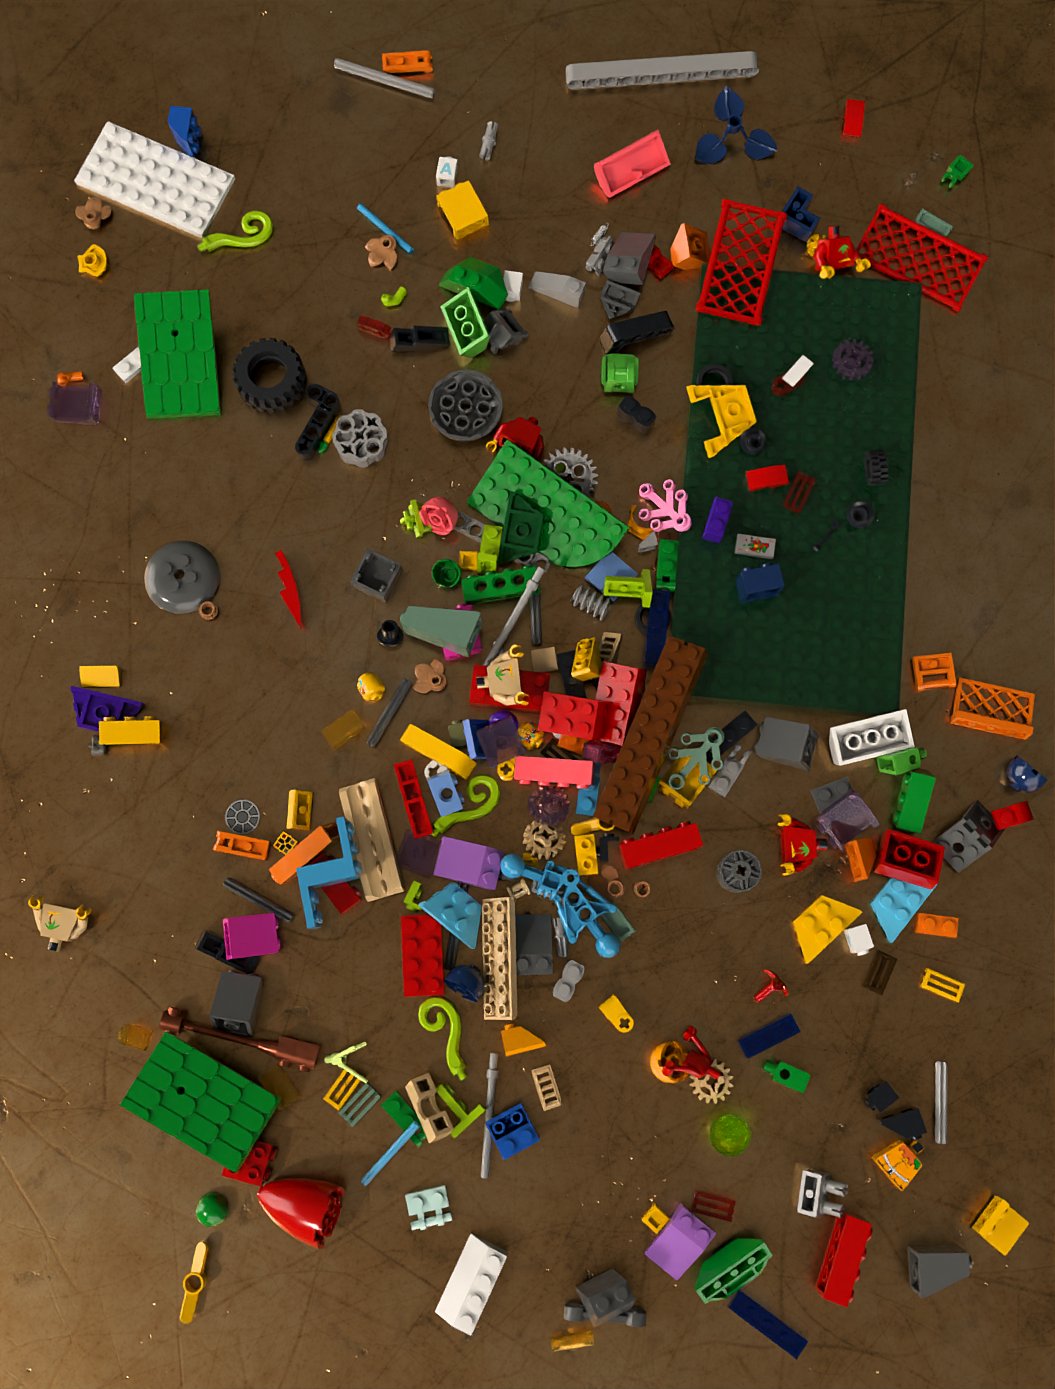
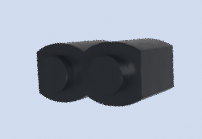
M625 396L618 405V417L622 421L632 424L638 432L648 434L655 425V413L651 409L641 406L635 398Z

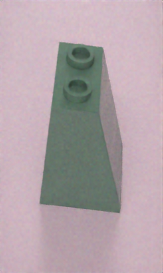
M408 606L407 610L403 611L400 616V622L406 634L468 658L483 625L481 613L477 611Z

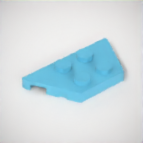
M889 878L870 903L889 943H893L934 888L930 890L895 878Z
M456 883L448 884L442 891L434 893L433 897L427 901L419 903L418 906L469 948L475 949L482 905Z

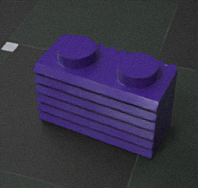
M715 497L704 530L703 539L715 543L722 541L733 506L732 501Z

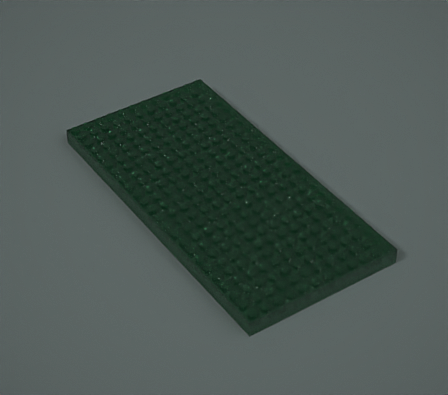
M702 263L697 302L700 300L708 264ZM724 266L729 274L737 270L735 266ZM752 268L742 270L747 278L755 275ZM755 268L758 272H760V271H762V270H765V269ZM722 269L714 270L713 276L718 280L726 277ZM772 270L761 316L763 318L761 326L696 311L690 385L696 386L697 377L705 366L720 364L726 367L731 372L733 378L732 385H746L757 421L750 428L760 429L765 435L766 442L762 451L757 454H748L741 449L739 444L740 436H738L726 447L722 448L714 457L708 458L703 441L721 435L711 402L703 399L691 403L689 398L682 490L688 494L686 514L691 517L692 524L687 531H678L676 587L672 600L670 636L681 639L687 644L692 643L703 647L709 653L690 700L861 717H875L899 711L922 283L833 275L831 278H821L820 274ZM739 273L731 277L735 284L744 281ZM758 278L749 281L753 288L761 287L762 281ZM729 280L720 283L724 290L733 287ZM747 284L738 287L742 294H747L751 291ZM718 286L710 287L709 293L713 296L722 293ZM736 290L727 293L732 301L740 297ZM753 294L745 297L749 305L757 304L758 298ZM724 296L716 299L720 307L729 304ZM741 300L734 304L738 311L747 308ZM712 302L709 303V304H706L707 307H711V308H716V309H717V307L715 306V304L712 303ZM732 307L724 309V311L735 313ZM746 311L743 314H741L745 316L754 317V315L751 314L750 311ZM804 355L814 364L792 387L782 378ZM710 374L705 377L703 385L721 386L725 385V380L717 374ZM883 449L887 456L886 461H888V480L886 484L870 486L866 481L864 471L865 452ZM786 465L789 484L775 488L766 487L752 492L749 490L746 476L747 471ZM715 497L732 501L733 503L725 533L720 543L702 538ZM855 502H866L874 511L873 521L864 528L853 527L847 520L848 508ZM834 521H838L840 526L833 530L820 546V550L814 552L812 547L817 545L832 527L831 524ZM737 534L776 539L773 559L734 554ZM766 563L779 564L784 582V588L780 594L775 597L740 603L735 581L742 569L747 567L761 568Z

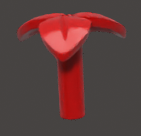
M763 969V972L771 976L772 982L754 996L757 1002L760 1003L773 991L783 990L785 997L788 996L787 987L779 979V976L773 971Z

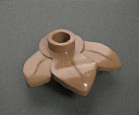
M96 197L89 199L86 202V206L76 207L77 217L83 220L84 224L90 229L98 228L101 225V220L108 218L112 211V208L109 206L103 207L101 200Z
M384 235L380 239L373 238L368 241L365 248L370 251L369 264L371 267L383 262L390 270L395 266L398 256L395 251L397 243L394 237ZM389 241V246L385 247V242Z
M434 659L430 666L423 663L415 666V674L418 678L412 686L415 691L425 694L431 690L441 691L446 687L447 679L443 675L444 666L439 660ZM436 679H439V682L437 684H434V681Z
M602 864L601 875H593L587 879L588 885H591L608 901L611 898L621 897L625 892L624 883L618 879L617 871L610 865ZM617 885L619 887L618 892H613L611 887Z

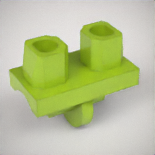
M411 500V505L408 506L409 511L403 512L404 517L400 519L401 525H407L408 530L414 528L416 538H420L423 533L432 531V526L428 524L426 527L420 518L419 512L425 503H417L416 500Z

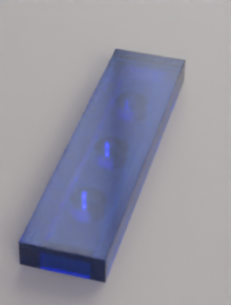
M652 589L644 665L656 666L666 643L671 591Z
M740 1289L727 1306L795 1359L799 1357L808 1343L807 1339Z

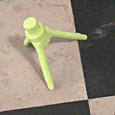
M367 1042L354 1045L342 1052H334L331 1055L325 1056V1063L338 1065V1067L345 1069L364 1083L368 1082L366 1078L346 1065L347 1055L366 1046Z

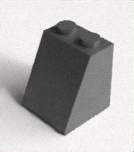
M765 716L764 722L760 725V738L755 744L756 754L766 760L810 771L819 736L818 733L807 724Z
M233 970L228 972L222 971L209 1015L214 1029L253 1037L263 988L261 977L256 974L244 975Z
M908 1245L910 1289L920 1298H926L970 1275L972 1258L967 1251L958 1245Z
M610 1269L575 1287L594 1328L631 1309L636 1300L626 1279L614 1269Z

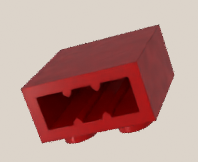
M258 1138L238 1173L224 1167L221 1176L261 1187L265 1181L268 1182L271 1174V1169L268 1168L270 1161H274L277 1149H274L275 1142Z

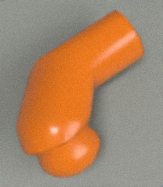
M83 371L60 372L57 375V382L61 386L67 385L68 382L85 380Z

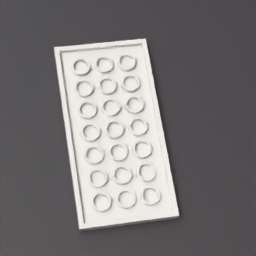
M107 121L74 181L79 186L195 236L204 238L234 183L235 176Z

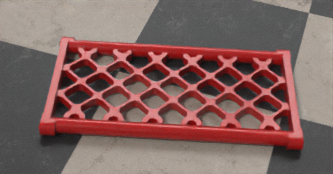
M723 199L721 203L722 211L700 300L697 302L695 310L701 313L761 326L763 319L761 317L787 213ZM733 208L742 211L735 214L729 209ZM748 212L759 215L752 218ZM745 214L749 221L741 224L736 217ZM766 216L776 218L777 221L770 222ZM763 218L767 225L758 228L754 221ZM734 220L738 227L730 230L725 226L726 221ZM752 224L756 231L747 234L743 227ZM770 228L774 232L773 237L765 238L761 231ZM741 230L745 237L736 240L732 233ZM756 234L760 235L763 240L757 245L750 239V237ZM730 236L734 243L727 247L721 243L722 237ZM745 240L752 246V248L746 251L739 245ZM765 244L770 248L769 254L762 255L757 248ZM734 246L741 252L736 257H733L728 251ZM755 251L759 258L750 261L746 254ZM726 253L730 260L721 263L717 259L718 254ZM744 257L748 264L739 267L735 260ZM762 261L766 265L765 270L758 272L753 264ZM729 263H733L737 269L731 274L724 268ZM748 267L752 268L755 275L749 278L742 272V270ZM722 269L726 277L718 280L713 276L714 270ZM737 273L744 279L739 284H735L731 278ZM758 278L762 281L761 287L753 288L749 281ZM729 280L733 287L724 290L720 283ZM747 284L751 291L747 294H742L738 287ZM718 286L722 293L713 296L709 293L710 287ZM732 290H736L740 296L734 301L730 300L727 295ZM753 294L758 298L757 304L749 305L745 297ZM724 296L729 304L720 307L716 299ZM740 300L747 306L742 311H738L734 306ZM712 302V303L715 304V306L717 307V309H716V308L707 307L706 304H709V303ZM732 307L735 313L724 311V309ZM746 311H750L751 314L754 315V317L745 316L741 314H743Z
M882 203L878 205L875 216L856 248L862 257L861 260H869L871 267L952 307L957 312L961 310V306L984 263L988 260L987 255L979 254L887 208V205ZM880 213L885 215V221L876 223ZM895 220L901 223V229L892 231L889 223ZM886 225L889 233L879 234L877 226ZM874 228L877 236L868 238L867 236L871 229ZM912 228L917 231V237L908 239L905 231ZM903 233L905 241L897 243L893 235ZM890 236L893 244L884 246L881 238ZM926 236L934 239L933 246L924 247L922 239ZM878 240L880 248L871 249L869 241ZM919 241L921 249L913 251L910 242ZM865 243L868 251L862 254L859 251ZM906 244L909 252L900 254L897 246ZM944 244L950 247V253L941 255L938 247ZM894 248L897 256L888 258L885 249ZM935 249L937 257L929 259L926 250ZM881 251L885 259L878 262L873 259V253ZM922 252L925 261L916 262L913 254ZM959 252L966 255V262L957 263L954 255ZM910 256L913 264L904 266L901 258ZM951 257L954 265L945 267L942 259ZM897 259L901 267L894 270L889 267V261ZM938 260L941 269L932 270L930 262ZM976 260L980 263L976 271H973L971 263ZM927 264L929 272L920 274L917 266ZM967 265L970 273L961 275L958 267ZM915 268L917 276L913 278L906 276L905 269ZM954 268L958 277L950 279L946 270ZM943 272L946 280L937 282L934 274ZM931 276L933 284L929 287L922 284L921 277ZM972 277L966 287L962 278ZM959 280L962 288L953 290L950 282ZM947 284L950 292L945 295L938 292V285ZM963 292L959 302L954 300L955 293Z

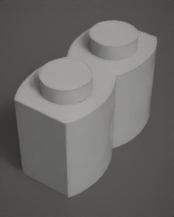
M570 960L562 971V978L556 982L553 988V996L567 1002L574 993L575 984L580 981L584 974V966Z

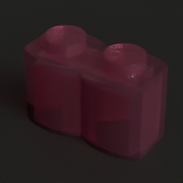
M588 741L583 744L582 758L602 764L615 763L622 746L605 741L600 743Z

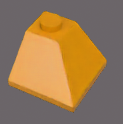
M516 1023L504 1025L505 1029L501 1030L506 1056L546 1046L544 1039L521 1025L516 1026Z

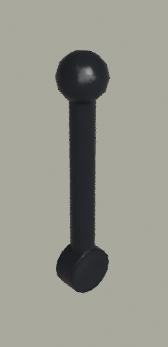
M834 521L831 524L832 527L819 541V543L812 547V550L814 552H818L820 550V546L829 537L833 530L837 529L840 526V523L838 521Z

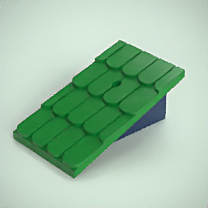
M209 289L134 293L146 417L154 419L221 415Z
M165 1031L138 1074V1077L123 1098L120 1106L227 1169L238 1173L282 1099Z

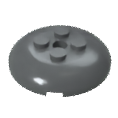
M457 370L451 372L450 375L442 380L440 379L435 384L430 393L428 408L433 424L442 434L458 441H473L486 436L496 427L501 418L503 401L500 390L488 376L474 370ZM464 405L470 406V408L465 411L461 407Z
M191 541L172 542L161 547L150 558L145 569V588L151 600L161 609L174 614L193 613L199 610L202 603L211 601L215 596L216 589L220 583L219 566L214 556L204 546ZM179 572L185 573L182 579H177Z

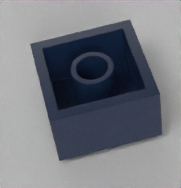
M773 563L763 564L761 568L756 569L754 567L744 568L735 581L740 603L778 596L784 588L779 564L773 565Z

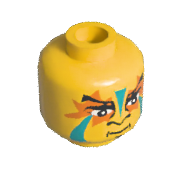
M367 672L359 677L357 688L365 700H373L375 702L383 697L385 685L378 674Z
M524 722L516 732L518 735L517 741L528 750L539 749L545 742L543 738L545 732L538 730V725L534 722Z

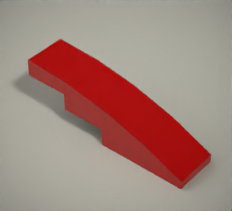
M279 550L275 555L281 563L283 570L277 572L286 588L279 593L298 626L303 628V607L299 588L283 551Z
M410 759L394 764L414 839L433 834L413 760Z

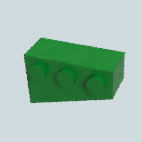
M916 768L904 773L901 791L898 796L897 811L895 810L893 815L894 825L898 829L921 834L936 779L930 771Z

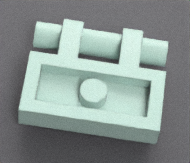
M445 1185L405 1194L409 1216L418 1215V1220L411 1222L412 1230H425L428 1226L436 1224L441 1226L445 1225V1222L452 1221L451 1212L443 1214L442 1208L449 1207ZM436 1211V1216L425 1218L424 1212Z

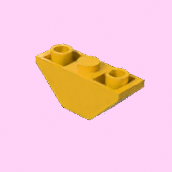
M595 637L585 638L577 643L571 675L583 682L599 677L601 674L602 663Z

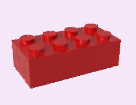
M603 661L596 700L606 701L601 741L623 746L641 703L647 674L646 669Z
M474 665L469 698L470 706L532 714L541 713L544 691L549 692L550 673L519 670L521 692L529 695L524 696L523 701L528 702V705L506 706L490 697L489 688H477L476 677L488 676V666Z
M690 821L679 824L673 830L670 826L660 829L658 831L659 834L653 835V832L641 835L639 840L634 841V837L623 840L618 850L624 870L701 848L703 843L697 823L691 824Z
M429 914L401 916L404 997L444 995L445 972L442 925Z
M841 1209L845 1214L843 1218H836L815 1290L823 1299L847 1307L854 1297L853 1286L855 1281L859 1280L861 1273L859 1266L861 1260L864 1261L867 1249L865 1246L867 1240H870L872 1237L873 1228L871 1227L872 1224L864 1217Z

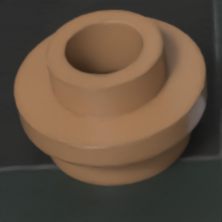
M205 601L199 607V614L206 620L214 619L218 614V607L212 601ZM212 608V612L207 614L206 610Z

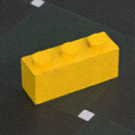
M145 716L144 720L136 721V717H124V721H116V717H104V721H99V745L160 743V720H156V716Z

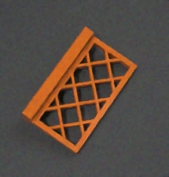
M959 677L957 679L953 715L950 718V724L1027 740L1033 734V727L1031 725L1035 694ZM962 684L969 685L973 692L966 695L962 690ZM988 689L992 696L985 700L979 690ZM1006 693L1011 700L1004 704L998 695ZM973 694H976L981 701L976 706L968 698ZM1019 697L1029 698L1026 707L1023 708L1017 700ZM992 698H995L1000 705L996 710H993L988 703ZM965 700L971 709L968 711L959 710L960 702ZM1013 702L1020 711L1012 714L1007 705ZM984 704L990 713L988 715H981L977 708ZM1003 709L1009 718L1006 720L1000 719L996 712ZM1022 713L1026 718V724L1019 723L1015 716Z

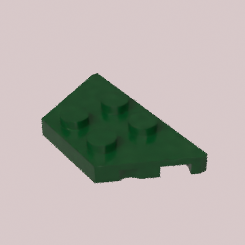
M510 491L498 556L499 564L539 552L545 515L513 491Z

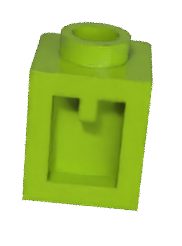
M413 881L404 900V903L407 904L406 908L417 912L418 909L423 910L418 904L414 903L415 899L419 900L423 889H421L422 884Z

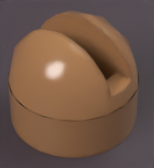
M638 881L634 885L635 894L640 897H646L650 893V885L645 881ZM642 884H644V886L638 893V889L641 887Z

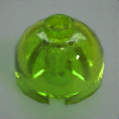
M724 1114L713 1121L709 1131V1138L717 1152L724 1156L734 1157L742 1154L750 1143L751 1133L749 1126L742 1118L735 1114Z

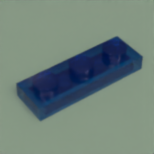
M790 1013L737 1041L746 1059H749L801 1031Z

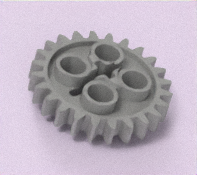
M563 447L562 453L556 449L555 456L549 453L551 459H543L546 463L545 466L559 476L566 477L569 473V476L572 478H583V482L570 479L567 482L571 485L579 484V490L588 497H592L589 491H596L592 484H598L597 481L593 480L598 474L592 472L596 469V466H590L593 460H586L588 456L586 453L580 456L581 450L578 449L574 453V448L571 447L569 452H567V449ZM562 462L564 470L556 472V465ZM581 465L583 468L582 473L575 475L574 468Z

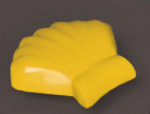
M93 244L83 255L77 256L79 272H88L93 276L100 277L107 267L105 251Z

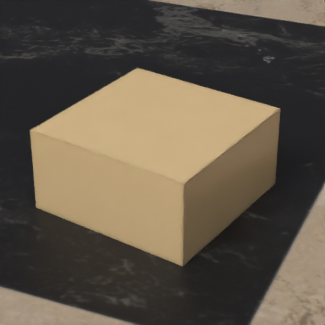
M554 647L531 650L534 672H558Z

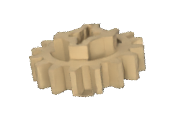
M540 818L539 823L533 820L531 825H527L523 834V844H527V851L532 850V856L538 854V859L545 856L546 860H549L550 855L556 858L557 853L560 854L566 843L564 841L566 835L561 834L562 828H556V822L552 825L550 824V819L544 822Z
M713 1059L711 1067L718 1068L722 1075L713 1082L712 1087L709 1083H706L710 1079V1075L706 1074L702 1078L689 1075L690 1078L694 1079L689 1085L695 1086L692 1092L693 1094L699 1093V1100L705 1097L706 1103H709L710 1099H712L716 1104L717 1098L725 1100L724 1093L730 1095L727 1089L728 1087H733V1084L729 1083L733 1076L727 1075L730 1071L729 1068L723 1069L725 1063L720 1062L717 1065V1059ZM724 1083L723 1088L718 1092V1087ZM700 1087H707L710 1094L704 1093Z

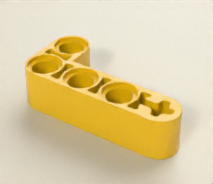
M409 724L400 739L405 745L445 766L464 780L468 779L476 765L468 755L412 724Z

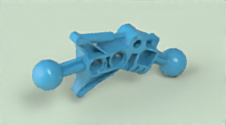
M511 853L503 857L500 868L504 876L512 879L524 876L538 882L537 895L543 892V898H545L549 894V899L556 902L557 912L570 943H575L578 933L587 926L597 940L596 950L598 954L605 958L616 956L620 950L619 938L615 934L606 933L596 917L603 913H615L617 907L591 885L588 886L584 883L577 871L562 865H555L551 860L547 861L542 871L526 865L524 859L518 854ZM569 874L572 875V879L570 881L567 880V876ZM579 883L585 889V892L596 901L586 900L576 885ZM562 884H564L565 888L561 896V905L560 896L556 893L558 892ZM576 892L578 895L577 900L573 903L569 902V894ZM588 908L589 916L584 919L581 918L580 911Z

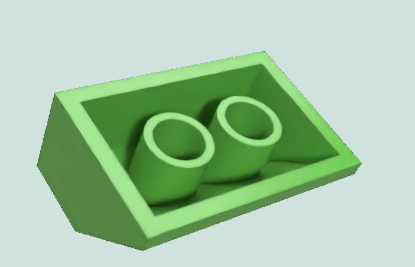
M467 287L440 307L459 354L473 358L486 349L490 334L471 288Z

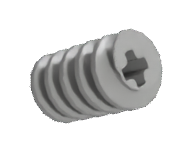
M580 584L570 602L574 600L573 605L575 607L581 604L580 610H584L587 607V614L594 611L593 617L596 618L600 615V621H603L612 606L609 604L610 598L603 601V594L597 598L596 590L590 594V587L583 590L584 584Z

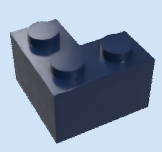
M797 186L782 212L787 213V219L782 229L807 242L815 232L820 217L807 211L813 194Z

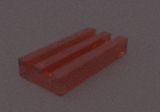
M799 471L782 506L800 514L816 479H811L808 475H803ZM802 479L803 481L794 497L792 504H788V501L798 483V480ZM808 482L809 486L799 504V507L797 508L795 507V504L805 486V483Z
M695 1190L691 1212L732 1222L736 1201ZM700 1196L715 1201L727 1203L730 1205L729 1208H727L724 1206L698 1200V1197ZM701 1205L712 1209L728 1212V1215H723L712 1211L696 1208V1206Z

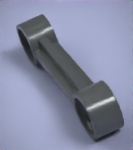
M566 1303L564 1305L565 1320L575 1322L590 1320L584 1305L577 1303ZM629 1309L606 1322L625 1323L633 1327H645L647 1312L641 1309Z

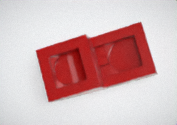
M847 99L842 136L861 137L865 101Z
M654 245L648 268L662 279L674 269V266L670 260L661 254L660 248Z
M786 465L770 466L746 472L751 492L766 487L775 488L789 484Z

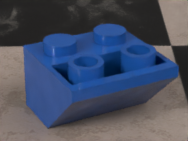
M170 106L168 124L173 136L182 150L188 156L195 158L196 153H199L198 137H201L202 134L197 116L194 115L192 108Z
M522 1103L485 1122L503 1160L540 1141V1137Z

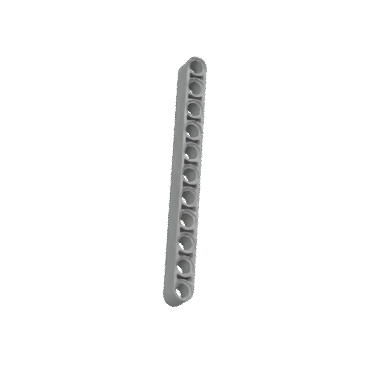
M753 51L570 64L565 69L567 87L570 89L751 77L759 72L757 53Z

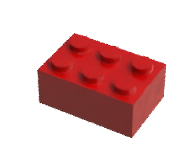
M544 691L538 730L589 740H600L606 701Z
M887 829L881 837L874 872L932 890L939 882L946 846Z

